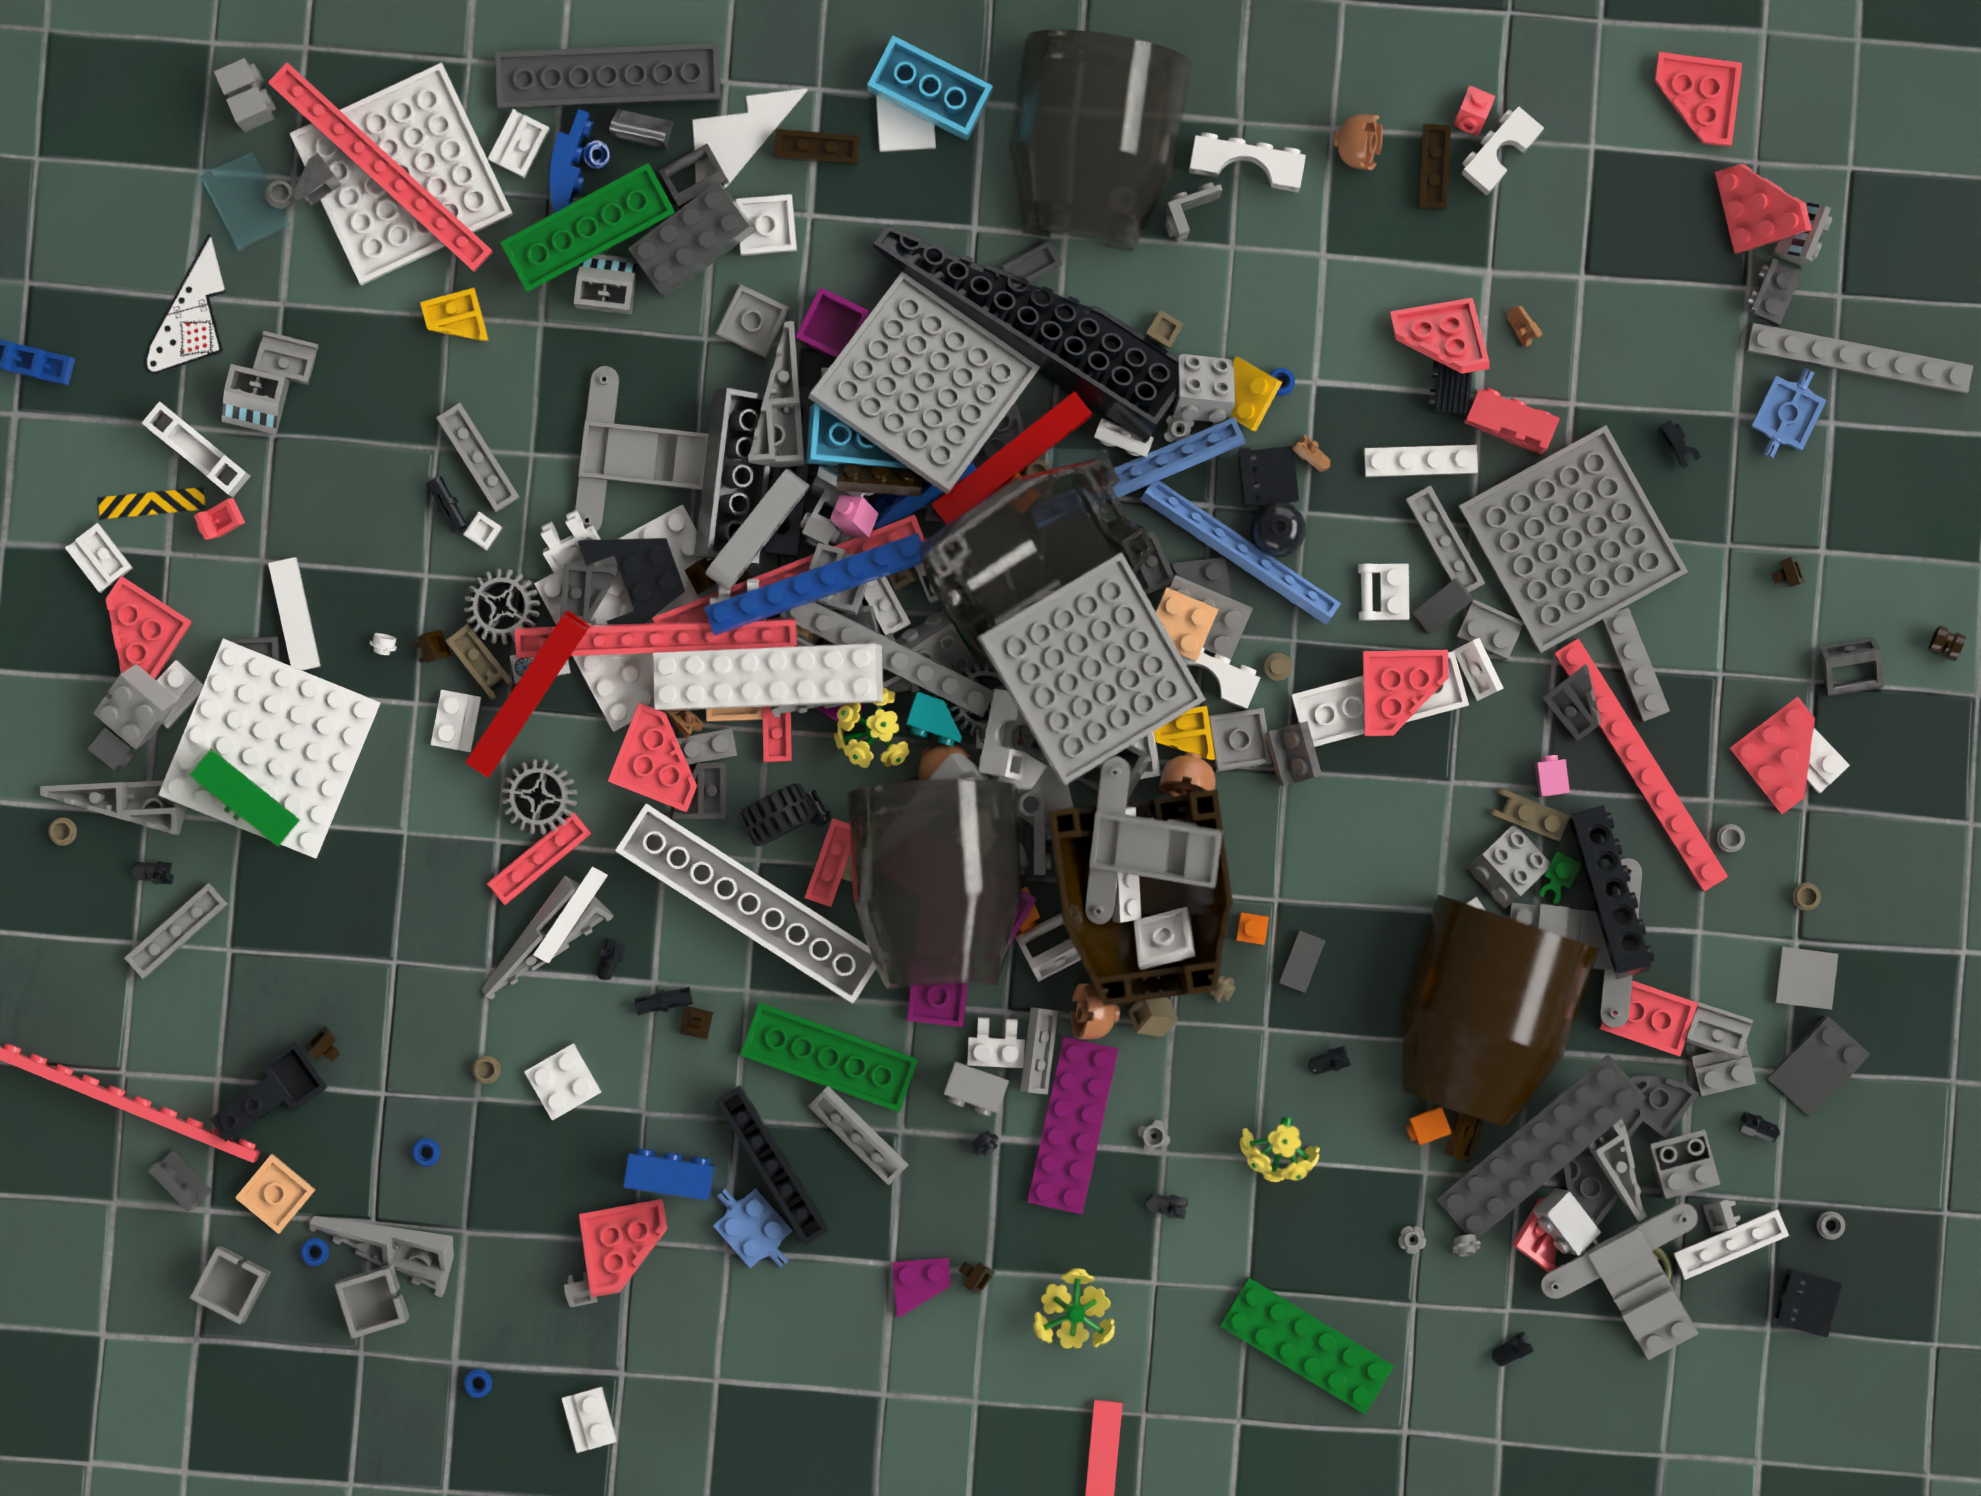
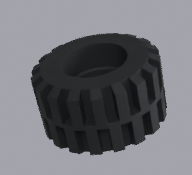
M793 783L746 807L738 817L753 845L763 846L813 819L816 812L801 783Z

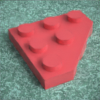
M1659 52L1654 82L1702 144L1724 147L1732 146L1742 63Z
M1739 164L1715 172L1734 253H1742L1812 230L1805 202L1784 192L1781 187L1767 178L1757 175L1746 165Z
M1473 298L1390 311V320L1395 340L1460 373L1489 369V359Z
M120 576L107 596L106 604L110 614L111 628L120 662L121 674L137 664L156 680L193 622L126 578Z
M1448 650L1362 652L1364 736H1393L1449 678Z
M1798 696L1730 747L1731 751L1781 814H1784L1804 799L1806 794L1815 717Z
M638 703L608 782L687 812L697 789V784L666 713Z
M663 1199L579 1214L591 1296L597 1297L621 1292L666 1232L668 1227Z

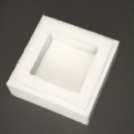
M478 512L463 535L487 551L502 530V527Z

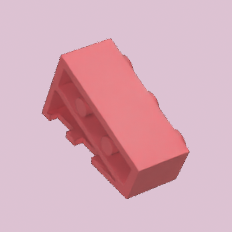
M1485 387L1484 390L1479 389L1476 392L1464 423L1542 455L1548 449L1560 418L1546 411L1528 407L1524 402L1511 398L1509 400L1500 397L1499 392Z

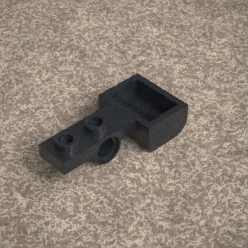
M295 1041L260 1065V1068L267 1076L265 1080L209 1118L225 1142L263 1118L285 1101L292 1113H294L328 1088Z

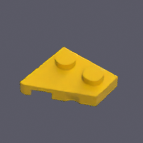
M475 288L420 302L428 331L484 342L489 341Z
M1235 356L1233 362L1235 405L1230 418L1235 417L1238 423L1256 432L1282 382Z
M1207 706L1192 708L1154 731L1155 741L1158 744L1186 753H1196L1208 760H1215Z

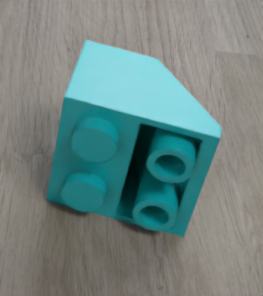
M917 692L906 723L907 727L911 728V734L927 739L929 734L938 737L937 743H943L952 747L954 744L961 745L962 736L945 701Z

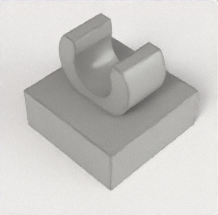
M1727 1199L1703 1205L1711 1233L1728 1230L1737 1226L1736 1222L1740 1220V1215L1733 1216L1731 1206L1736 1205L1735 1201Z
M583 1272L584 1280L581 1282H574L573 1276H568V1284L564 1285L570 1307L598 1302L597 1297H592L590 1294L587 1272Z

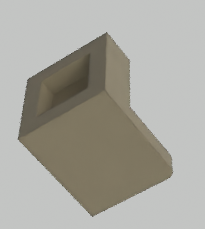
M1166 997L1136 1001L1128 1010L1130 1019L1138 1034L1163 1037L1178 1021L1173 1006Z

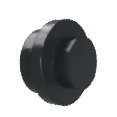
M989 1130L980 1134L972 1143V1146L975 1148L974 1153L977 1156L991 1154L998 1146L996 1144L998 1136L992 1134Z

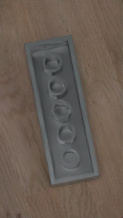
M730 388L714 390L694 557H706L707 559L714 560L767 493L770 466L748 462V455L752 447L765 394ZM760 552L751 564H759Z

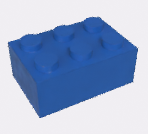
M636 1148V1152L629 1153L623 1188L702 1200L711 1199L716 1165L710 1164V1158L694 1156L692 1161L682 1160L683 1154L666 1152L664 1157L654 1155L655 1150Z

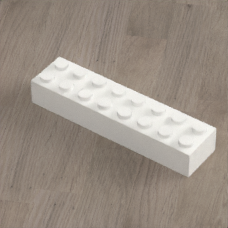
M878 644L653 653L654 701L656 710L671 711L883 702L882 646Z

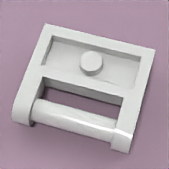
M1358 564V573H1361V612H1359V621L1409 620V564ZM1372 573H1380L1379 612L1373 611Z

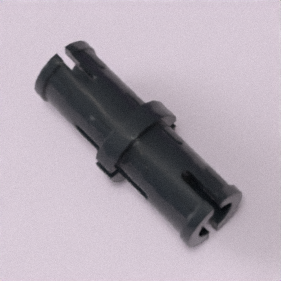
M439 476L429 481L426 486L437 503L436 508L438 512H442L452 533L465 529L469 524L457 506V498L451 495L443 477Z
M690 986L666 992L665 990H659L657 994L634 998L638 1016L661 1010L663 1013L669 1012L671 1008L693 1004Z

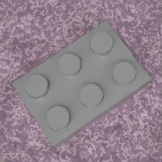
M1175 575L1170 589L1219 609L1203 648L1231 660L1253 608Z

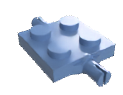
M1803 369L1798 382H1788L1775 376L1752 422L1751 428L1764 433L1770 439L1763 452L1765 456L1769 454V458L1774 459L1780 444L1802 451L1827 401L1815 395L1807 388L1815 374L1813 371L1808 373L1809 369Z
M756 1188L745 1198L738 1201L732 1197L727 1189H724L722 1193L729 1201L721 1193L717 1197L728 1209L724 1217L713 1227L749 1268L754 1266L760 1259L768 1256L781 1268L783 1264L777 1256L784 1264L789 1260L780 1252L778 1247L782 1240L793 1230Z

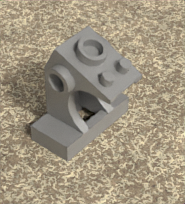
M816 476L812 484L809 496L819 500L812 514L809 512L805 514L800 524V527L804 529L802 535L806 538L804 543L815 548L818 543L826 545L832 543L835 545L842 532L831 520L819 515L823 507L827 504L835 508L839 495L852 496L845 491L836 490V486Z

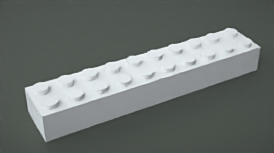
M648 804L644 805L615 850L853 1004L884 958L883 955Z

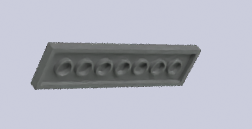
M718 43L495 52L498 109L721 100Z
M1607 1054L1445 1190L1436 1200L1467 1235L1473 1234L1477 1240L1645 1100V1096Z

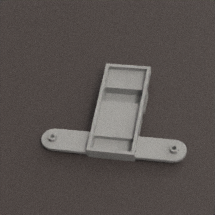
M608 366L597 368L591 377L575 507L585 529L593 526L596 532L601 528L608 480L649 484L650 486L702 490L709 436L707 433L614 424L619 376L613 368Z
M1120 757L1107 759L1101 771L1085 907L1088 919L1096 924L1108 922L1113 915L1119 872L1211 888L1216 886L1223 831L1197 827L1195 823L1171 819L1165 822L1154 820V818L1147 819L1126 815L1130 767Z
M1626 858L1620 861L1622 866L1626 865L1630 872V882H1627L1629 891L1634 892L1636 895L1638 908L1635 911L1639 919L1642 868L1636 860ZM1612 886L1611 897H1618L1620 895L1619 889ZM1511 903L1510 919L1599 948L1593 969L1604 970L1601 1019L1605 1025L1611 1028L1623 1026L1629 1017L1633 975L1620 979L1615 978L1597 913L1583 909H1569V907ZM1617 912L1613 915L1614 920L1619 924L1628 922V918L1624 913ZM1624 939L1621 941V945L1625 950L1633 951L1636 949V945L1632 940Z
M1681 1203L1651 1219L1639 1225L1636 1224L1588 1249L1586 1253L1544 1275L1541 1281L1543 1292L1550 1298L1558 1299L1601 1277L1648 1360L1698 1335L1695 1325L1652 1251L1695 1227L1698 1218L1696 1210L1689 1204Z

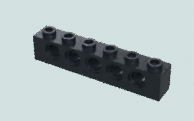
M799 387L801 411L804 413L802 430L804 457H806L809 407L815 402L808 398L813 388ZM805 463V466H795L797 468L796 475L808 483L810 464ZM774 467V475H769L767 491L770 490L781 476L783 467ZM807 492L785 519L790 524L789 530L785 534L775 532L764 546L765 554L792 558L799 557L802 534L800 524L804 518Z
M1604 805L1571 813L1569 822L1615 978L1620 979L1647 972L1652 966L1651 962H1654V955L1651 946L1645 945L1643 935H1646V928L1643 919L1637 918L1635 909L1638 908V901L1635 893L1629 891L1627 882H1630L1628 868L1626 865L1622 866L1619 855H1622V848L1619 839H1614L1611 829L1615 828L1611 812L1606 813ZM1600 833L1604 837V842L1601 844L1593 843L1590 839V834ZM1601 859H1606L1611 862L1612 869L1602 870L1597 862ZM1615 886L1619 889L1620 895L1618 897H1610L1606 893L1605 888ZM1617 912L1624 913L1628 918V922L1619 924L1614 920L1613 915ZM1624 939L1632 940L1636 945V949L1633 951L1625 950L1621 945V941Z
M740 1085L717 1099L716 1103L803 1244L807 1245L828 1232L830 1228L743 1087Z

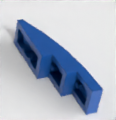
M0 339V370L69 386L75 358Z
M973 461L956 484L976 470ZM922 477L921 497L882 494L871 504L879 513L874 527L878 529L902 519L930 504L945 494V492Z

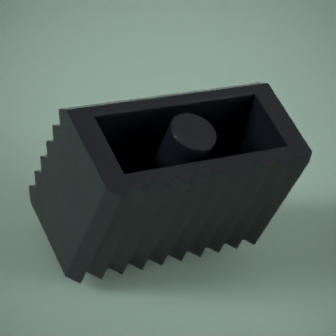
M1433 361L1431 378H1436L1435 389H1430L1428 405L1433 406L1432 413L1466 417L1468 414L1472 372L1460 373L1438 361Z

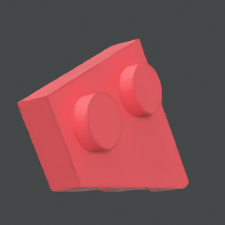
M1540 1197L1539 1200L1537 1201L1536 1205L1534 1206L1533 1210H1534L1545 1198ZM1532 1210L1511 1245L1545 1271L1550 1272L1558 1267L1555 1266L1557 1248L1553 1243L1555 1240L1550 1233L1545 1232L1538 1225L1539 1219Z

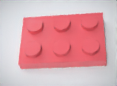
M1632 981L1630 1010L1627 1022L1619 1028H1611L1601 1020L1599 1029L1676 1056H1681L1698 1003Z

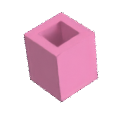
M839 495L830 520L846 536L869 538L879 513L861 496Z
M1558 755L1541 757V762L1535 764L1539 797L1570 793L1566 759L1558 760Z

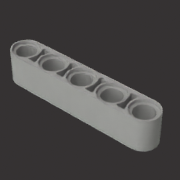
M786 469L714 559L705 574L729 591L802 499L810 485L789 469Z

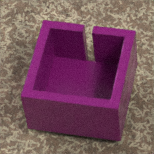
M820 287L795 336L796 342L836 360L871 312Z

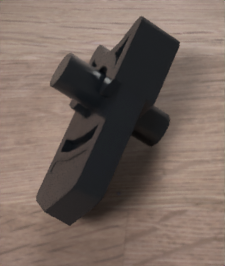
M135 862L131 872L136 880L152 881L154 884H172L174 875L170 873L172 863Z
M609 938L606 939L603 948L599 952L601 959L596 970L600 980L605 981L612 978L618 961L621 962L623 959L622 954L625 945L616 943L615 940Z
M1345 1046L1335 1049L1331 1048L1327 1053L1311 1058L1308 1064L1309 1070L1317 1075L1330 1070L1339 1071L1350 1066L1349 1058L1346 1057L1347 1051Z
M1744 1111L1740 1118L1743 1124L1739 1131L1747 1134L1749 1137L1757 1136L1775 1142L1781 1134L1777 1125L1763 1120V1117L1760 1115L1756 1116Z
M1151 1194L1146 1199V1206L1149 1211L1167 1214L1168 1218L1185 1219L1186 1210L1184 1208L1187 1207L1188 1198L1177 1197V1195L1169 1197Z
M1521 1332L1510 1338L1508 1342L1493 1349V1362L1502 1367L1534 1352L1532 1345L1526 1343L1527 1336L1525 1333Z

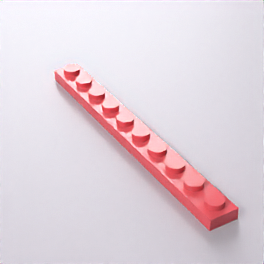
M286 62L268 82L270 86L473 272L493 253L482 240L289 63Z
M914 514L872 531L869 538L856 537L833 547L844 549L847 554L856 555L919 533L922 542L925 539ZM814 554L751 579H759V588L807 572L809 571ZM748 580L732 586L730 598L747 593ZM719 591L652 617L654 623L709 621L704 607L710 605V597L719 596Z
M796 618L762 619L716 636L713 634L709 621L591 625L571 656L797 647ZM555 627L516 628L514 630L516 658L535 657Z
M1579 638L1555 652V657L1568 677L1584 664L1588 666L1602 722L1599 725L1600 729L1701 890L1704 892L1727 878L1726 872Z
M5 1043L4 1047L0 1046V1060L252 1163L257 1162L261 1151L254 1149L256 1144L240 1138L239 1142L232 1139L225 1142L215 1127L213 1132L202 1128L204 1123L191 1117H188L187 1121L176 1117L178 1112L164 1106H162L161 1110L150 1106L152 1103L150 1100L140 1096H136L135 1099L124 1096L126 1091L112 1085L108 1089L99 1086L100 1080L85 1074L83 1078L72 1075L73 1069L58 1064L56 1068L46 1064L48 1059L32 1053L30 1057L20 1053L21 1048L15 1045Z

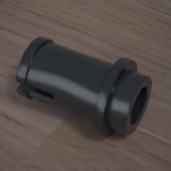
M816 790L806 793L816 812V815L810 822L812 824L815 823L816 827L828 823L831 820V812L825 809Z

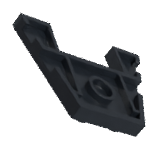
M666 538L578 541L586 565L611 556L615 557L634 608L633 612L608 620V625L644 624L685 592Z

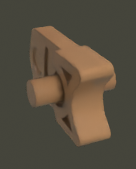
M1515 306L1509 309L1506 318L1524 347L1532 344V338H1538L1543 335L1522 306Z
M1304 434L1299 439V442L1292 447V450L1299 455L1301 461L1307 460L1318 471H1326L1330 467V459L1317 448L1319 446L1318 442L1312 441L1307 435Z
M690 710L664 711L686 739L689 738L693 730L701 731L704 723Z

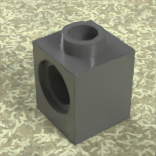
M106 727L88 747L91 753L115 771H119L121 768L125 770L135 758L132 755L135 749L110 728Z

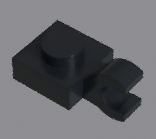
M1669 420L1658 428L1671 451L1676 454L1681 467L1685 468L1688 466L1684 459L1687 453L1692 454L1695 460L1700 458V453L1696 448L1685 445L1686 443L1683 439L1686 435L1678 423L1673 424Z

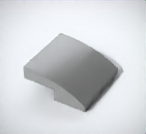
M818 543L809 571L853 555L847 554L844 549ZM868 583L827 596L815 602L857 615Z

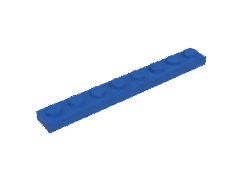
M916 533L704 608L713 634L716 636L928 562V558L920 535Z

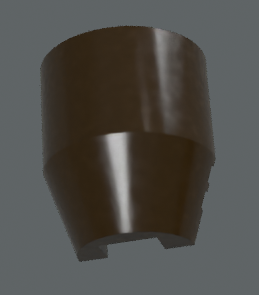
M1217 789L1127 803L1126 806L1136 807V817L1154 818V820L1165 822L1171 819L1195 823L1197 827L1223 831ZM1097 806L1048 811L1063 925L1103 1005L1108 1006L1216 991L1223 958L1222 950L1228 931L1229 913L1233 904L1224 834L1222 833L1217 881L1214 888L1139 876L1141 918L1188 907L1191 916L1195 951L1194 957L1141 970L1137 959L1134 920L1117 923L1113 922L1112 915L1108 922L1096 924L1089 920L1086 915L1089 865Z
M1438 894L1402 1000V1090L1440 1106L1510 1127L1565 1053L1599 948Z

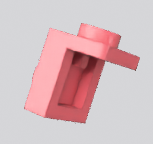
M1469 86L1453 126L1479 136L1495 96Z
M234 498L226 499L213 508L194 515L197 528L205 540L220 538L245 523Z

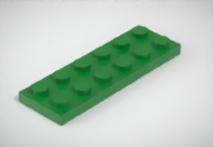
M647 163L503 240L500 244L525 290L528 292L676 212L652 167Z
M760 1002L740 1056L821 1085L829 1086L835 1090L897 1112L901 1110L918 1059Z
M1249 1277L1220 1324L1222 1328L1363 1414L1367 1413L1394 1368V1365Z

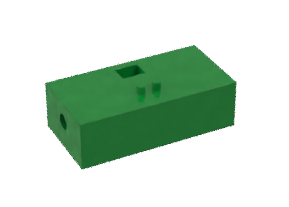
M212 748L189 774L190 777L226 805L224 809L226 813L233 810L235 812L233 816L235 820H238L240 817L243 818L278 847L300 821L298 817Z

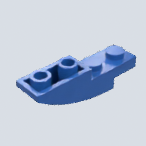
M578 109L569 135L558 131L550 165V195L554 213L571 205L575 193L580 194L584 185L585 178L581 177L583 173L580 168L574 167V163L579 164L584 149L581 147L584 137L588 138L590 136L594 122L590 121L591 116L589 112Z

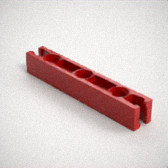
M1074 391L979 466L974 472L956 484L948 495L945 493L932 503V509L947 528L950 529L1011 481L1017 473L1020 474L1092 417V412Z
M568 609L566 610L465 761L467 765L485 777H490L591 626L589 623Z

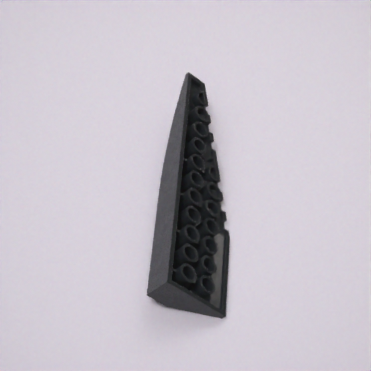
M888 225L873 243L872 247L901 272L910 276L1040 367L1038 370L1040 374L1071 394L1075 391L1082 401L1144 441H1149L1175 403L1179 392L1178 357L1102 308L1094 305L1090 308L1080 304V300L1071 296L1067 299L1053 293V289L1045 286L1038 288L1029 284L1027 279L985 264L984 267L972 262L973 258L963 254L961 257L946 252L945 247L937 244L935 246L925 244L921 238ZM1012 284H1021V285L1018 286V287H1016V288H1014Z

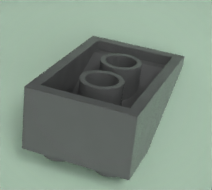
M1822 1016L1767 1079L1810 1117L1852 1076L1869 1057L1870 1053L1829 1016Z

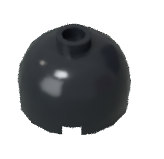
M1271 502L1262 506L1254 514L1251 522L1250 536L1254 545L1263 553L1272 557H1286L1293 554L1302 545L1306 535V522L1301 512L1286 502Z

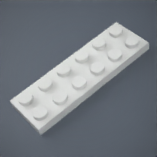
M1454 651L1448 653L1449 678L1407 722L1469 706ZM1363 676L1291 695L1298 723L1308 721L1314 747L1364 734Z

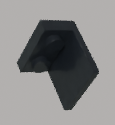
M1292 446L1250 450V448L1238 449L1237 456L1244 508L1264 506L1271 502L1292 503L1299 501Z
M1787 1268L1773 1323L1828 1337L1842 1284Z

